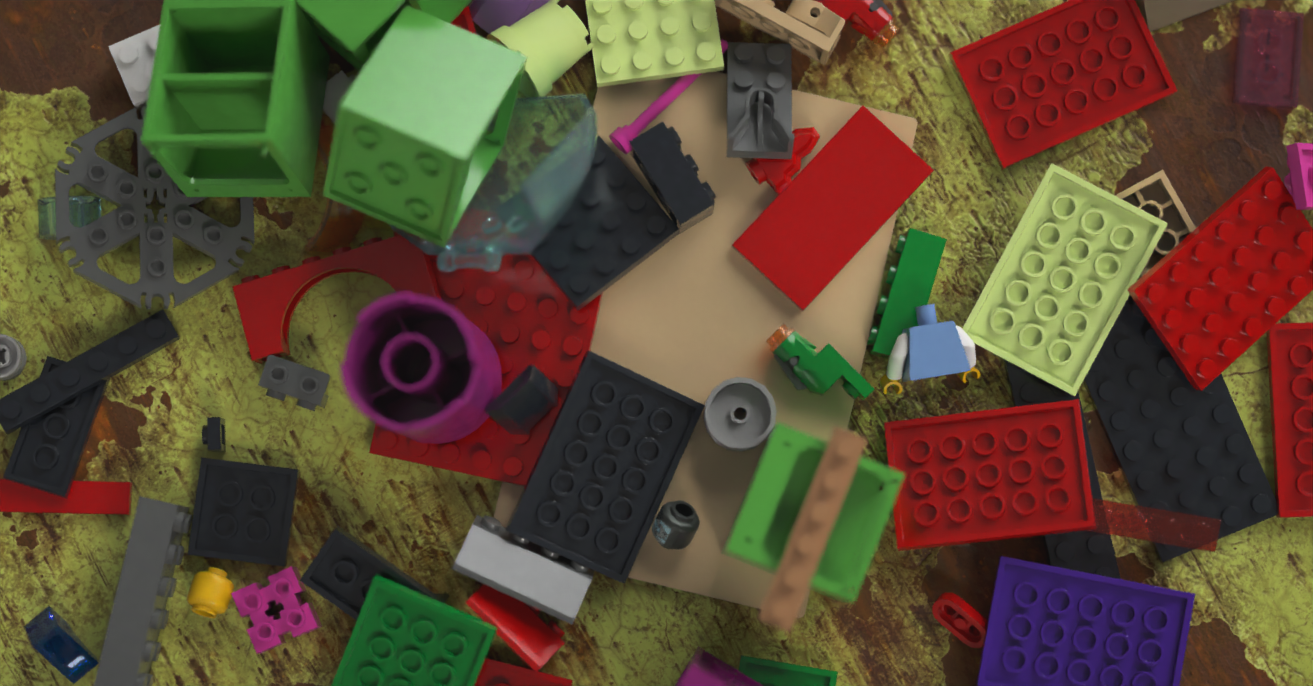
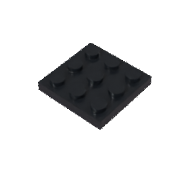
M201 457L188 555L286 567L300 470Z

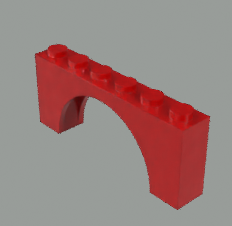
M400 229L394 232V237L382 240L381 237L371 238L364 241V246L355 249L342 247L332 252L333 256L323 259L320 256H313L302 260V265L290 268L289 265L280 266L272 269L271 275L261 278L259 275H252L241 279V284L232 286L252 361L263 364L266 363L269 355L279 358L291 355L289 349V328L297 305L312 287L334 275L351 272L365 273L386 281L396 293L408 292L413 295L427 296L442 301L425 240Z

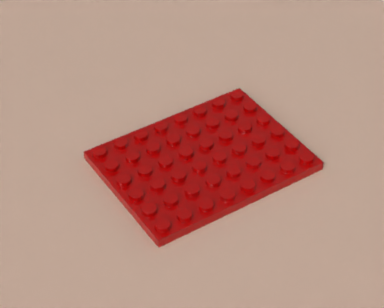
M466 210L445 247L425 240L441 300L477 326L492 342L501 365L502 392L532 363L558 388V407H553L530 430V435H512L489 416L479 428L469 435L447 443H420L376 422L369 453L525 486L587 350L591 351L603 292L577 311L499 217Z

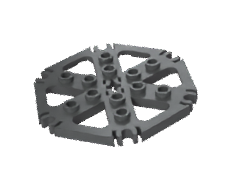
M142 106L140 120L137 118V107L72 141L71 146L73 147L68 146L66 154L74 158L73 163L65 164L60 160L57 163L58 169L64 173L55 169L56 245L61 241L70 240L63 242L59 246V252L61 254L66 250H73L76 253V256L67 263L69 268L83 262L80 267L73 269V273L141 309L142 306L140 301L142 295L146 296V309H151V300L154 297L162 298L164 309H168L170 295L173 296L175 308L237 273L240 269L237 267L243 266L244 260L237 257L236 251L242 249L250 253L252 250L250 243L254 245L255 242L253 197H240L241 220L235 227H227L192 208L193 205L208 197H186L155 157L151 156V152L141 141L147 106ZM121 130H133L137 135L138 178L100 158L95 152L96 145ZM79 185L118 206V208L84 227H75L69 219V190L72 186ZM163 190H166V197H163ZM154 192H156L158 204L164 206V208L159 210V214H157V223H154L152 209L146 208V206L151 205ZM144 217H147V223H144ZM164 217H167V223H164ZM139 236L140 279L136 283L127 284L98 267V258ZM173 237L214 258L216 261L215 267L189 283L182 284L177 282L174 278Z

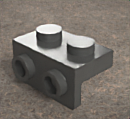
M269 355L258 385L267 389L266 396L284 401L285 397L289 396L298 399L297 406L315 411L316 406L322 408L326 406L329 396L325 392L330 375Z

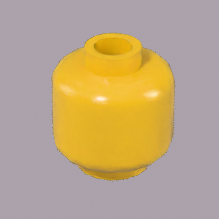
M209 567L207 572L202 571L194 575L187 595V602L192 606V612L208 618H216L217 614L226 612L232 597L231 593L234 591V584L226 578L227 572Z

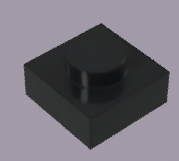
M207 417V425L202 427L203 445H208L209 451L226 452L225 419L221 417Z

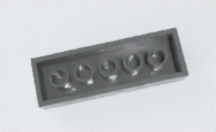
M139 496L94 686L153 685L154 675L150 674L152 662H157L161 651V642H157L160 629L164 630L166 628L169 618V610H165L168 597H173L176 589L177 579L173 578L175 566H180L184 555V546H180L183 533L187 534L191 526L192 515L188 514L189 507Z

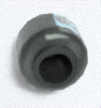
M667 502L661 507L653 522V535L659 544L666 549H684L691 543L700 524L699 517L693 506L687 502Z

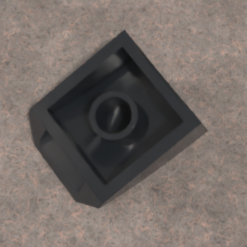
M531 363L484 411L510 434L530 435V430L553 407H558V388Z

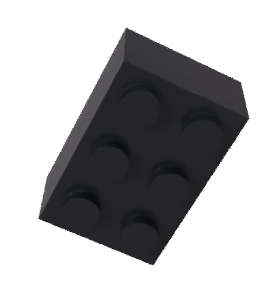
M662 121L629 141L630 154L668 216L679 227L681 234L713 214L716 196L707 181L701 183L698 179L697 171L699 169L690 154L684 156L680 150L682 149L680 146L682 141L676 130L672 126L667 129Z

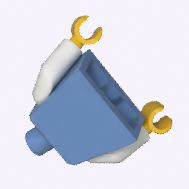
M934 304L915 307L918 326L903 329L902 334L897 337L889 357L886 374L881 378L880 385L883 393L886 394L887 388L895 384V392L900 394L902 392V385L899 379L901 378L903 382L956 373L963 383H966V375L971 372L972 376L978 379L980 372L975 367V343L961 327L955 325L954 321L937 323Z

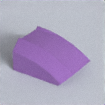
M474 0L470 6L472 20L490 34L503 25L511 26L550 0Z

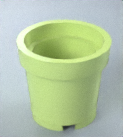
M550 0L511 26L503 25L487 35V40L515 52L520 51L522 55L527 56L519 90L536 103L541 101L552 90V84L593 49V42L587 45L585 37L589 33L580 18L568 5L561 8L556 4L560 0Z

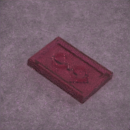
M1240 8L1238 10L1232 103L1290 109L1298 107L1304 13Z

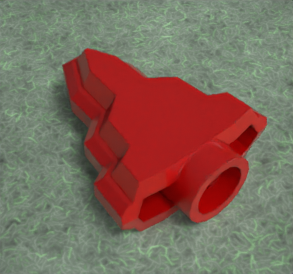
M814 127L800 128L792 131V134H794V145L791 159L751 158L747 161L745 165L754 180L759 185L767 181L778 195L791 185V177L800 171L801 159L812 152L820 138Z

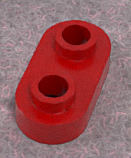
M950 592L941 594L932 606V613L935 619L967 646L972 648L983 647L988 620L960 596Z

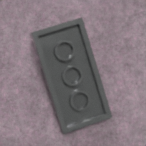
M728 42L726 157L791 159L794 145V134H792L791 44Z

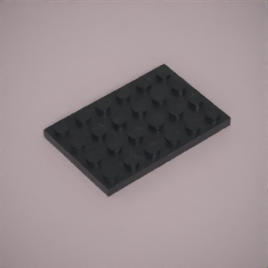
M587 350L505 530L625 584L705 405Z

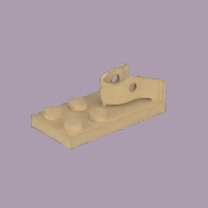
M715 0V5L777 40L785 44H791L792 48L823 65L826 64L839 41L840 32L845 24V20L826 8L822 3L814 0H792L785 13L774 7L775 3L771 0Z

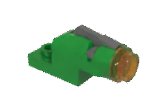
M785 324L781 325L766 340L771 346L769 350L774 354L775 360L797 390L809 389L811 392L822 396L839 378L844 381L841 387L854 400L859 397L863 401L875 390L829 343L817 353L815 345L800 336L793 327L789 329Z

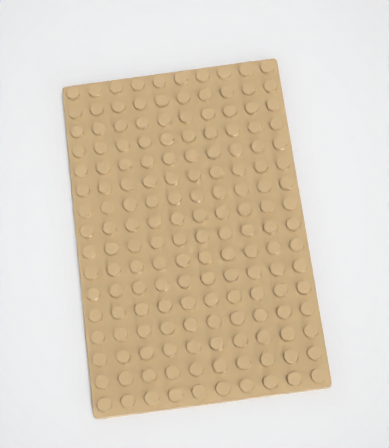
M720 72L702 73L637 136L662 121L667 129L672 126L676 130L682 141L680 144L682 149L680 150L684 156L687 154L692 156L699 169L697 171L698 179L701 183L707 181L716 196L713 214L678 234L603 292L591 352L703 405L706 404L712 390L723 381L736 377L753 379L764 385L773 396L777 410L775 425L777 422L828 443L835 426L846 431L848 429L854 399L841 387L844 381L839 378L822 396L811 392L809 389L797 390L775 360L773 352L788 336L796 331L800 336L817 347L815 349L817 353L829 343L860 374L897 211L802 312L732 247V244L774 201L778 194L767 181L759 185L754 180L745 165L751 158L726 157L727 74ZM681 76L598 87L584 147L600 136L665 211L630 152L628 154L621 152L612 143L609 135L618 127L629 126ZM792 89V131L800 128L814 127L820 138L812 152L801 159L800 171L791 177V181L862 107L861 105ZM866 107L912 149L917 128V120L915 118ZM737 408L734 417L738 420H743L746 417V412H742L743 408ZM703 409L654 517L655 520L661 507L667 502L684 501L693 506L699 517L700 524L698 530L686 548L678 550L666 549L654 537L652 522L628 578L762 609L775 575L726 556L721 552L767 439L754 449L743 452L727 450L716 444L707 433L703 419ZM502 482L493 517L500 521L501 526L506 528L525 486ZM807 589L796 618H801L805 615L810 589Z

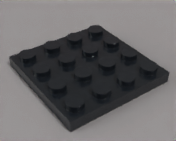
M600 136L497 212L499 218L577 311L680 234L679 227Z

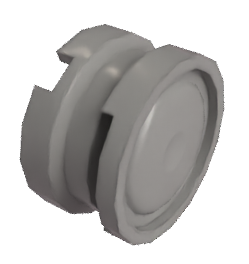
M0 334V380L7 381L21 374L26 366L27 355L25 348L19 341L8 335Z

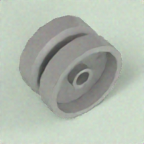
M736 377L723 381L712 390L705 404L703 419L707 433L716 444L727 450L743 452L756 448L767 439L775 425L777 410L773 396L764 385L750 378ZM737 408H743L742 412H746V417L743 420H738L734 417Z

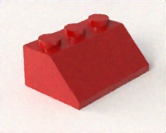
M486 584L480 587L465 602L484 622L498 627L496 634L535 672H538L566 643L562 639L565 632L555 622L551 620L547 624L538 616L542 610Z

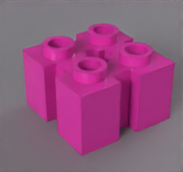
M291 566L269 576L268 580L271 585L264 588L261 583L255 582L231 593L241 617L250 616L254 626L246 630L257 654L264 653L286 643L284 634L291 632L293 638L322 627L313 604H304L300 594L307 590L304 583L300 581L301 576L297 567ZM274 602H276V605L282 604L284 610L280 611L281 617L279 619L276 618V615H271L270 613Z

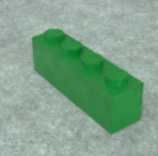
M913 228L908 229L906 236L900 234L895 248V253L900 254L896 266L890 265L885 283L890 284L887 297L881 295L876 314L881 315L878 327L872 326L867 344L872 346L870 354L889 359L897 337L902 334L903 329L918 326L915 307L928 304L947 239Z

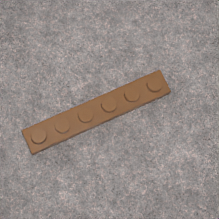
M836 426L834 427L758 620L791 632L868 439Z

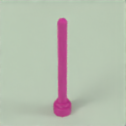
M721 39L722 54L728 48V42ZM690 74L678 78L629 126L624 125L622 128L618 127L609 135L612 143L621 152L628 154L630 152L629 141L638 137L637 135L701 74Z

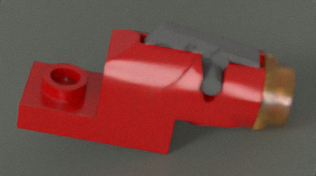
M814 0L822 3L826 8L845 20L844 26L850 21L852 23L850 26L865 35L875 45L879 43L883 48L901 30L896 25L897 20L892 17L891 11L882 0Z

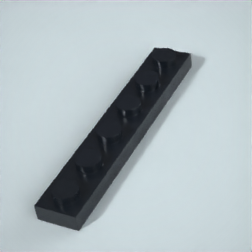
M164 309L1 398L0 424L5 433L8 435L178 341L180 337Z

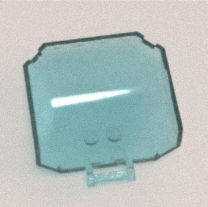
M585 94L516 98L505 145L445 247H441L389 224L391 229L428 255H439L437 264L441 271H454L456 268H483L485 271H496L501 265V257L504 254L531 253L572 206L591 166L597 141V115L594 108L590 105ZM500 105L485 130L490 131L495 128Z

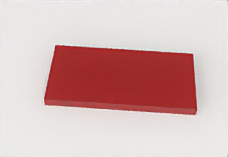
M862 106L791 181V185L779 194L732 244V247L803 312L934 170L866 107Z

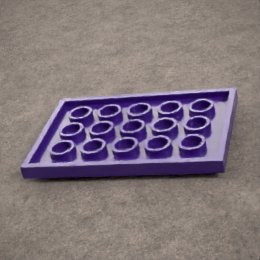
M999 556L976 686H1179L1195 594Z

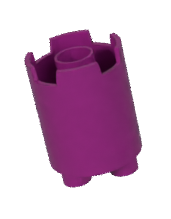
M408 292L381 298L365 308L356 317L358 324L348 341L344 362L340 363V371L348 396L365 416L384 427L420 443L452 442L469 435L486 421L489 415L484 409L502 393V372L496 349L489 338L477 326L450 305L427 296L413 295Z

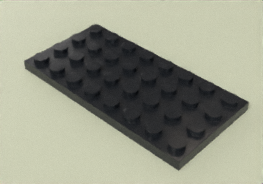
M1129 295L1083 383L1159 561L1162 563L1278 515L1276 498L1222 374L1218 375L1202 391L1194 389L1132 296Z

